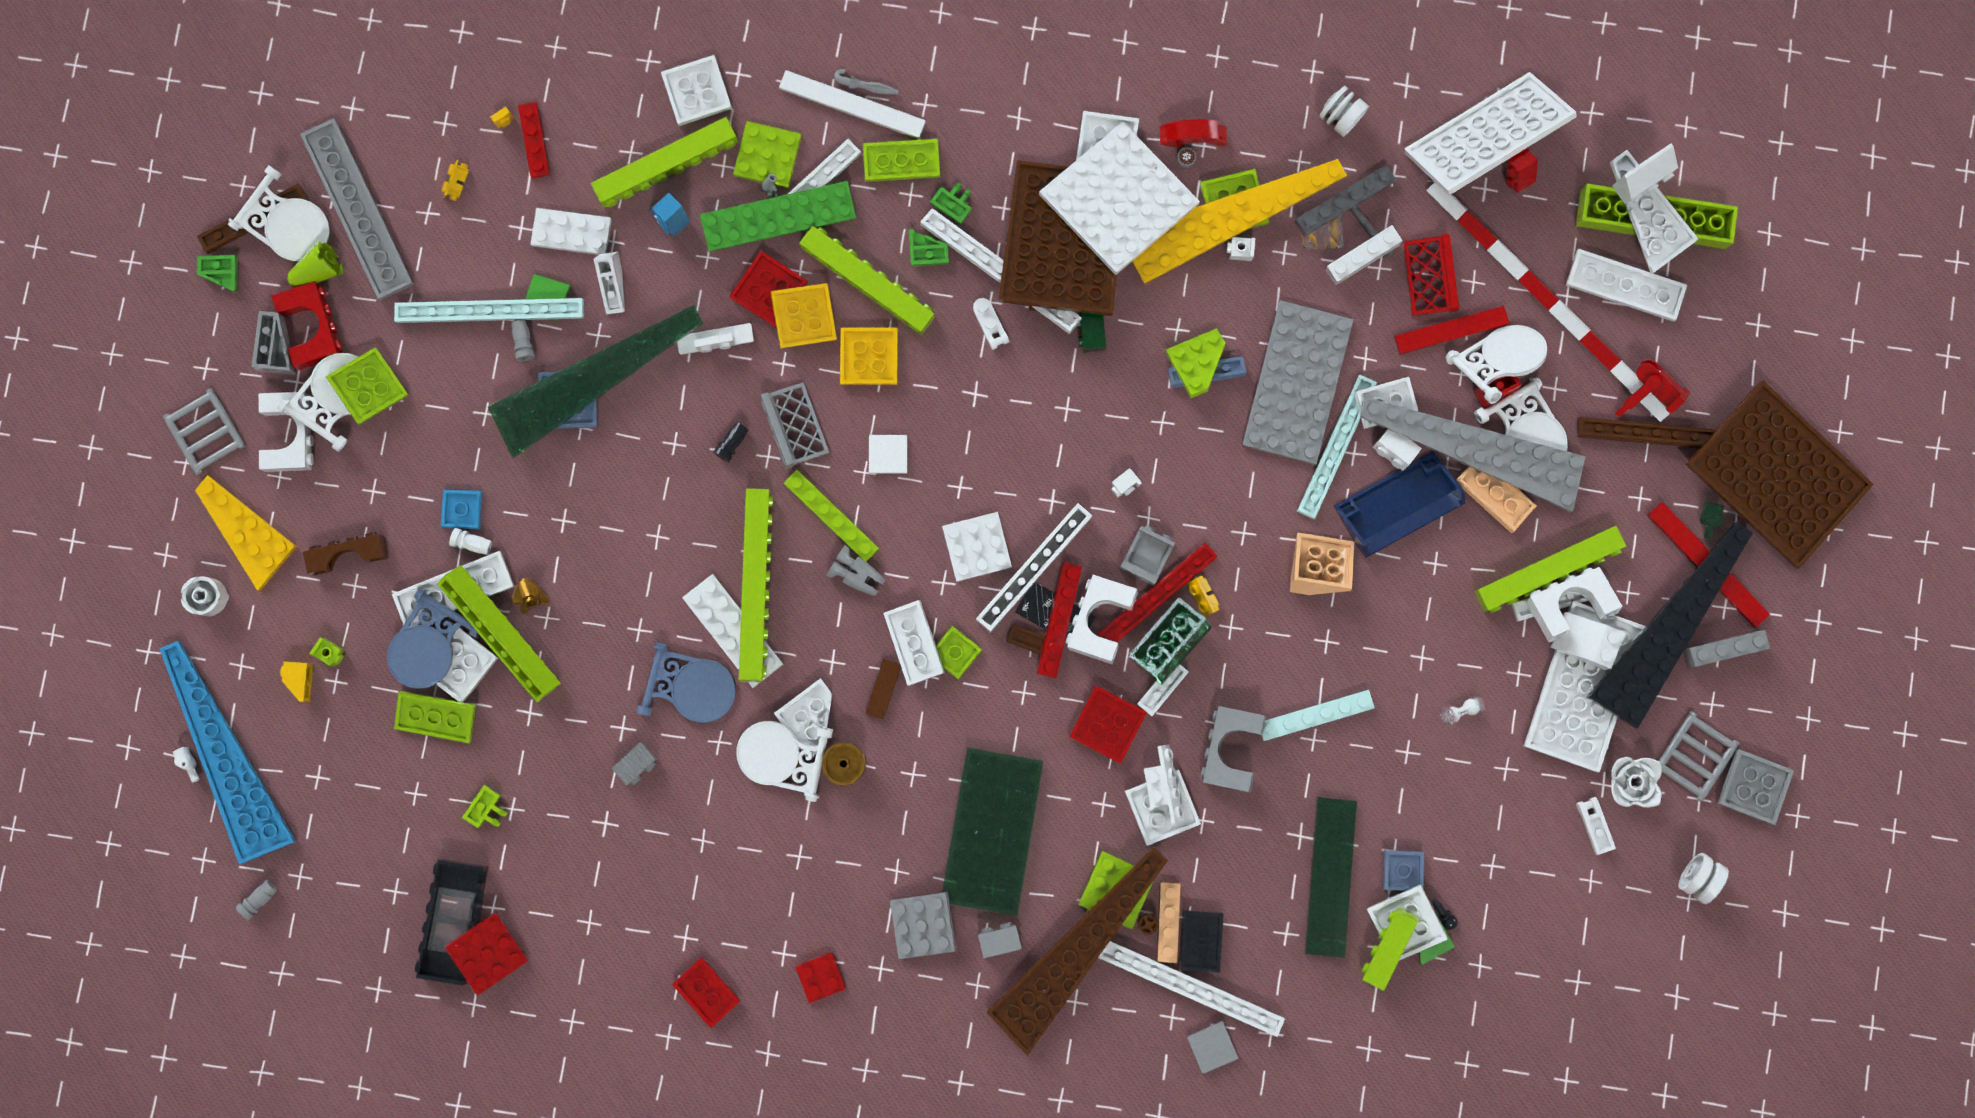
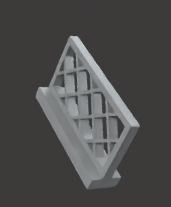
M804 382L769 394L767 392L760 395L762 407L785 469L829 454ZM801 388L803 393L801 401L791 397L794 390ZM781 395L787 399L783 407L775 404L773 397ZM788 400L799 404L795 413L785 409ZM801 405L809 409L810 414L807 419L797 414ZM783 411L793 416L790 424L781 421L780 417ZM795 417L805 421L802 430L791 426ZM807 423L815 426L816 432L814 436L803 432ZM789 429L800 433L796 442L788 439L787 433ZM801 435L812 439L808 448L798 444ZM813 441L821 443L823 451L815 452L810 450ZM796 446L806 451L804 457L795 459L793 452Z

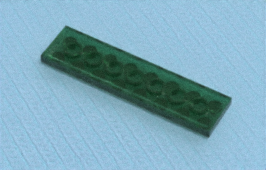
M1317 797L1305 954L1345 958L1357 801Z

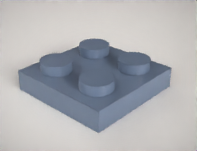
M1384 850V890L1407 891L1420 884L1424 887V852Z

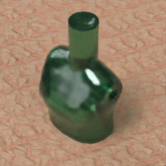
M1704 502L1700 515V523L1706 526L1704 538L1712 539L1714 527L1723 524L1724 505Z

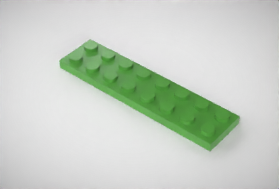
M848 181L703 213L700 214L708 251L713 252L810 230L812 226L818 228L854 220L856 215Z

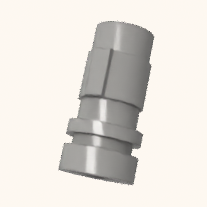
M518 320L512 322L511 327L515 343L516 361L525 362L534 359L535 354L533 345L530 343L531 339L526 321Z
M266 880L248 898L245 897L243 902L236 906V910L245 919L251 920L255 913L260 911L259 908L263 907L278 889L272 882Z

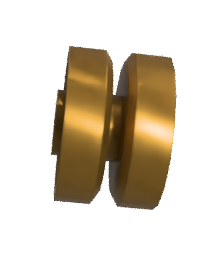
M841 742L832 745L826 750L822 758V769L829 781L836 785H850L857 782L863 776L866 769V759L859 747L851 743ZM843 760L847 762V766L845 768L840 766V763L843 762Z

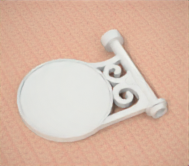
M268 165L265 169L267 175L234 220L229 218L230 222L228 225L236 231L242 228L246 229L270 246L279 256L291 261H300L316 243L320 241L321 244L324 242L328 243L330 237L329 222L324 212L312 202L297 198L284 199L275 195L268 186L273 179L278 180L282 174ZM264 191L269 196H265L262 202L267 205V200L271 201V206L268 208L263 207L259 202V198ZM251 216H261L262 220L259 224L256 222L258 217H253L251 222L257 228L265 226L266 238L249 225V218Z
M1509 325L1493 331L1485 339L1461 353L1454 350L1448 352L1445 358L1449 365L1455 364L1485 393V399L1490 404H1494L1501 398L1502 392L1496 387L1491 388L1488 385L1500 377L1523 376L1537 370L1546 359L1547 344L1544 337L1538 331L1527 326ZM1482 348V354L1475 352ZM1479 372H1481L1482 378L1485 379L1484 381L1478 376Z
M337 353L322 359L291 401L283 399L277 407L280 413L286 411L333 443L332 448L337 452L342 450L348 440L341 435L337 438L330 433V430L338 419L351 414L325 376L358 358V356L348 353ZM311 386L313 397L305 396L302 399V406L308 408L307 401H311L313 406L305 410L298 406V401L308 387ZM321 413H325L328 416L325 420L324 416H320V422L327 424L325 429L316 423V418Z
M1537 376L1529 378L1530 383L1485 410L1481 407L1474 411V416L1480 424L1489 421L1491 414L1497 413L1504 423L1505 435L1567 451L1568 442L1565 430L1559 421L1555 419L1539 390L1542 387V382ZM1528 396L1535 397L1545 413L1534 412L1537 409V402L1534 399L1526 401V405L1532 404V407L1528 409L1524 404L1525 399ZM1510 404L1515 408L1516 414L1515 416H1511L1509 414V412H1514L1513 408H1508L1505 410V412H1503L1501 408Z
M774 721L758 722L746 729L738 741V764L743 773L756 783L804 792L805 800L816 802L820 797L816 792L822 768V758L825 753L827 739L832 738L833 729L818 727L816 735L820 736L818 746H810L800 742L793 732L781 723ZM812 751H817L815 762L807 763L803 760L804 754H808L806 760H811L813 758ZM801 771L807 775V783L803 786L782 782L792 775L794 782L801 783L805 780V775H801V779L797 777L798 772Z

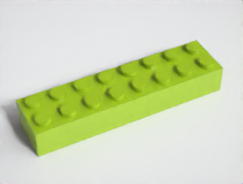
M1586 184L1580 190L1576 220L1577 227L1637 236L1626 205L1613 187ZM1665 196L1697 236L1698 240L1693 243L1694 245L1726 249L1734 243L1737 206Z

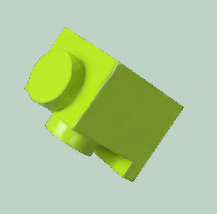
M320 637L309 654L327 665L335 667L343 660L345 650L330 640ZM329 650V655L325 656V653Z

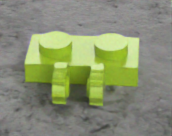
M483 785L462 818L476 828H480L485 820L499 827L501 823L496 818L489 816L490 812L494 810L504 817L508 813L496 805L502 795L487 785Z

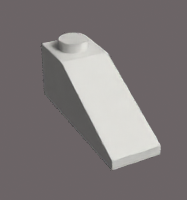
M619 253L599 254L593 260L606 314L625 312L623 273Z

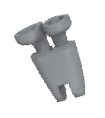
M844 545L836 560L849 566L850 570L845 569L834 561L826 576L829 578L841 576L844 578L842 581L844 584L866 594L876 596L879 591L867 583L872 578L875 582L883 585L885 582L884 577L860 557H857L856 560L850 556L849 547Z

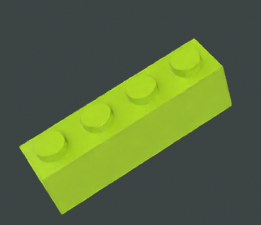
M1397 907L1396 911L1392 910L1387 919L1390 923L1387 929L1383 927L1378 937L1381 939L1379 946L1374 945L1370 956L1373 958L1370 963H1365L1361 971L1364 974L1362 980L1383 991L1419 921V917L1400 907Z

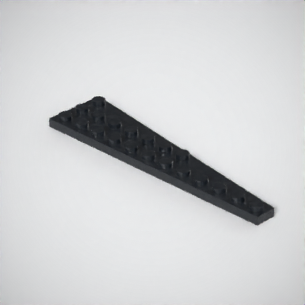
M1733 523L1717 542L1716 546L1707 554L1703 562L1695 568L1692 575L1683 582L1681 588L1672 595L1644 628L1643 632L1634 640L1631 647L1621 655L1619 661L1612 666L1608 674L1600 680L1586 698L1633 728L1638 729L1753 532L1739 523Z

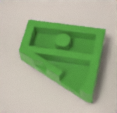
M909 229L911 267L949 264L947 243L936 241L930 236H924L915 232V230Z
M236 255L197 256V275L228 290L238 292V257Z

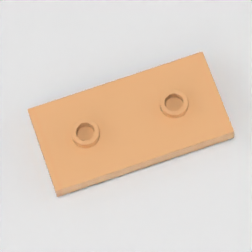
M1469 466L1456 479L1462 489L1510 533L1515 532L1537 506L1513 485L1495 479L1493 476L1486 475Z

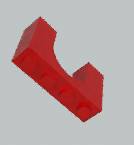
M314 281L271 295L276 313L281 314L283 317L302 311H313L319 319V329L312 340L288 348L293 367L298 370L317 365L322 359L330 355L342 353L343 345L340 339H337V326L331 319L332 310L330 305L326 303L325 297H327L323 286Z

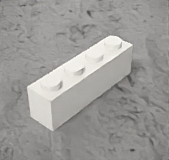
M1393 225L1329 264L1326 267V272L1336 286L1400 246L1402 239Z

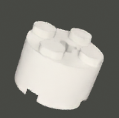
M193 577L183 585L181 590V603L188 612L196 615L214 616L224 609L229 600V594L225 586L220 581L209 577Z

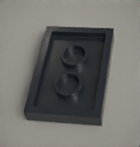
M1184 910L1180 970L1220 973L1224 913Z

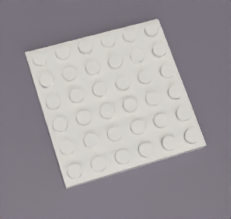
M1124 122L1120 123L1039 191V195L1115 275L1200 203Z

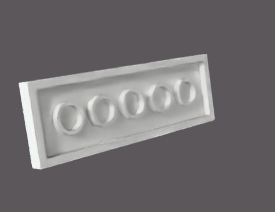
M1581 249L1576 251L1565 285L1673 322L1677 319L1687 288L1686 284L1651 274L1650 272Z
M501 551L462 566L488 597L515 587ZM450 571L392 594L403 625L418 603L414 595L420 588L422 590L426 589L427 595L451 610H458L437 585L443 576ZM421 609L410 626L421 625L422 623L419 621V615L425 611L429 612L431 616L427 617L425 615L424 620L430 621L432 619V612L430 611V609Z
M712 574L682 598L739 670L741 609ZM764 640V647H767V658H763V666H767V678L784 664ZM748 682V683L751 685L752 688H754V687H756L760 682Z

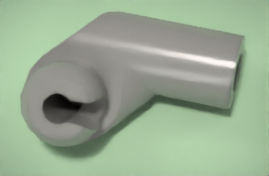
M769 174L762 183V188L768 198L777 197L778 190L774 184L777 178L774 174Z

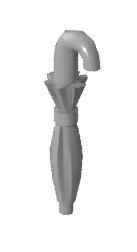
M845 69L837 70L834 74V79L840 84L848 85L849 89L860 87L874 93L898 95L899 90L878 82L860 81L853 76L851 78L840 76L845 74Z

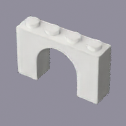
M297 392L259 394V413L265 416L290 415L286 411L280 413L277 407L283 399L291 401ZM304 392V394L300 397L298 401V406L302 409L307 410L313 406V403L311 401H307L306 404H308L309 407L305 408L302 406V399L305 396H311L308 393ZM290 415L297 425V434L294 441L283 449L259 450V469L265 472L311 470V465L314 463V456L311 453V446L314 444L311 428Z
M1600 567L1595 569L1588 568L1577 577L1572 575L1566 578L1563 583L1558 584L1556 582L1549 585L1544 591H1534L1530 594V598L1527 601L1528 607L1549 643L1566 636L1570 630L1559 609V598L1563 595L1575 593L1587 598L1600 620L1619 613L1623 607Z
M1093 575L1092 579H1088L1085 590H1087V593L1080 600L1079 608L1081 610L1079 615H1075L1072 626L1075 627L1073 632L1068 634L1066 644H1068L1067 647L1070 651L1113 665L1119 645L1116 642L1093 634L1088 628L1089 615L1096 607L1103 604H1112L1132 611L1138 592L1136 588Z

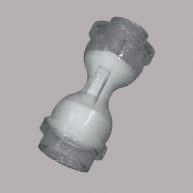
M1472 696L1459 708L1453 706L1442 708L1440 716L1444 724L1452 726L1465 714L1471 716L1482 714V711L1485 710V705L1480 696Z

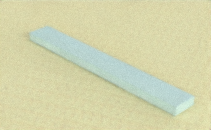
M1362 375L1358 376L1297 509L1298 513L1311 519L1316 518L1361 419L1354 392L1374 387L1377 382Z

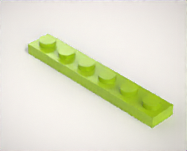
M798 470L784 482L808 508L865 562L879 550L864 533Z

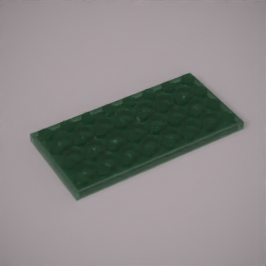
M967 748L942 893L948 892L949 904L1018 916L1044 761Z

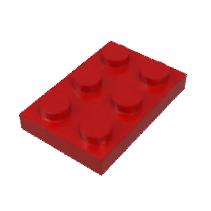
M703 957L672 984L710 1028L741 1001Z

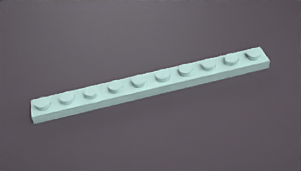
M584 299L395 303L396 323L584 319Z

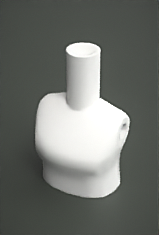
M182 747L173 751L175 765L187 771L192 783L199 781L195 770L197 762L192 756L189 747Z

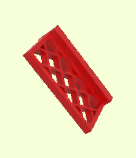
M1450 233L1442 234L1439 237L1404 241L1412 316L1448 311L1458 312L1459 301ZM1438 242L1439 249L1435 254L1426 249L1430 243ZM1417 245L1421 250L1414 257L1409 253L1408 246ZM1423 251L1432 256L1426 265L1417 259ZM1434 259L1441 263V268L1437 273L1428 267ZM1415 261L1424 267L1418 275L1411 271V266ZM1426 269L1435 275L1429 283L1420 278ZM1436 277L1442 280L1444 284L1440 291L1431 286ZM1417 280L1426 285L1420 294L1413 289V285ZM1427 288L1437 293L1431 302L1422 296ZM1438 296H1441L1446 300V307L1438 308L1433 302ZM1419 298L1428 303L1424 310L1416 311L1415 303Z

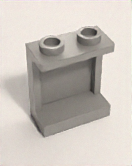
M1146 525L1145 527H1140L1119 569L1154 586L1176 543L1172 542L1173 538L1165 534L1160 536L1155 533L1156 530Z

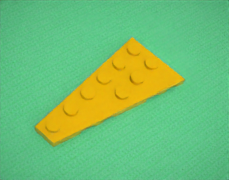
M207 475L195 491L257 591H261L297 546L212 477Z

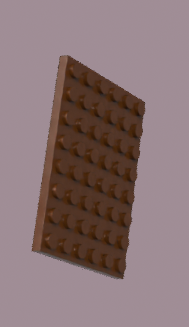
M1017 160L998 302L1112 316L1117 275L1104 264L1039 195V191L1066 170L1068 166Z
M1764 380L1757 383L1685 464L1796 569L1801 568L1874 485Z

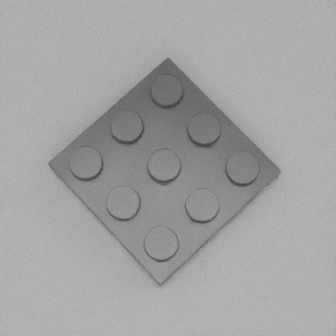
M1736 749L1717 804L1771 825H1776L1794 770Z
M948 892L890 900L899 959L957 951Z

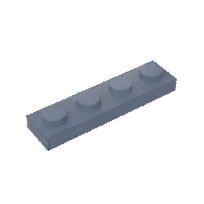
M1243 356L1219 360L1211 382L1246 376L1247 371ZM1168 368L1171 389L1184 387L1175 369Z

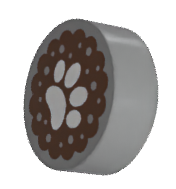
M1183 148L1179 151L1177 162L1180 166L1188 168L1195 163L1196 153L1193 149Z

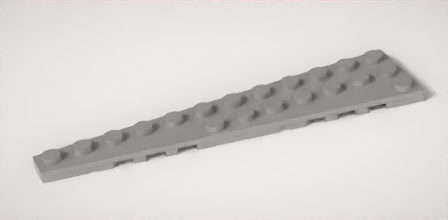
M1364 398L1360 413L1361 418L1380 427L1387 428L1396 434L1403 435L1414 442L1423 444L1431 450H1436L1453 460L1486 475L1493 476L1495 479L1509 483L1517 489L1529 492L1531 495L1537 498L1540 497L1548 501V503L1568 512H1573L1586 456L1374 399Z

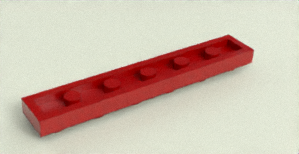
M1062 562L1036 674L1057 678L1082 566Z

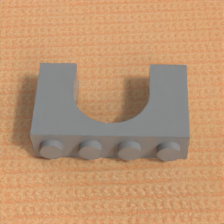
M1218 706V710H1214L1212 721H1215L1214 729H1210L1209 733L1211 744L1210 748H1207L1205 752L1207 764L1206 767L1202 768L1201 772L1203 783L1251 793L1254 773L1228 767L1221 758L1220 747L1224 738L1233 732L1241 731L1262 736L1266 720L1265 715Z

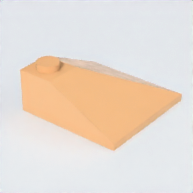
M1297 533L1290 592L1315 595L1351 591L1354 542Z

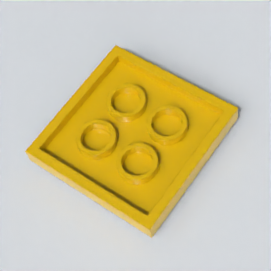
M827 283L771 291L780 349L837 340Z
M841 328L840 385H897L898 328Z

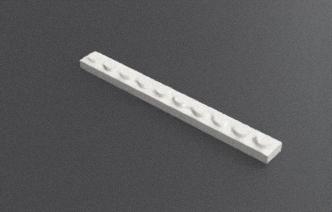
M932 208L920 222L921 226L1001 284L1004 260ZM1032 306L1068 334L1074 330L1082 318L1073 311Z
M1110 941L1098 957L1278 1037L1284 1023V1017Z

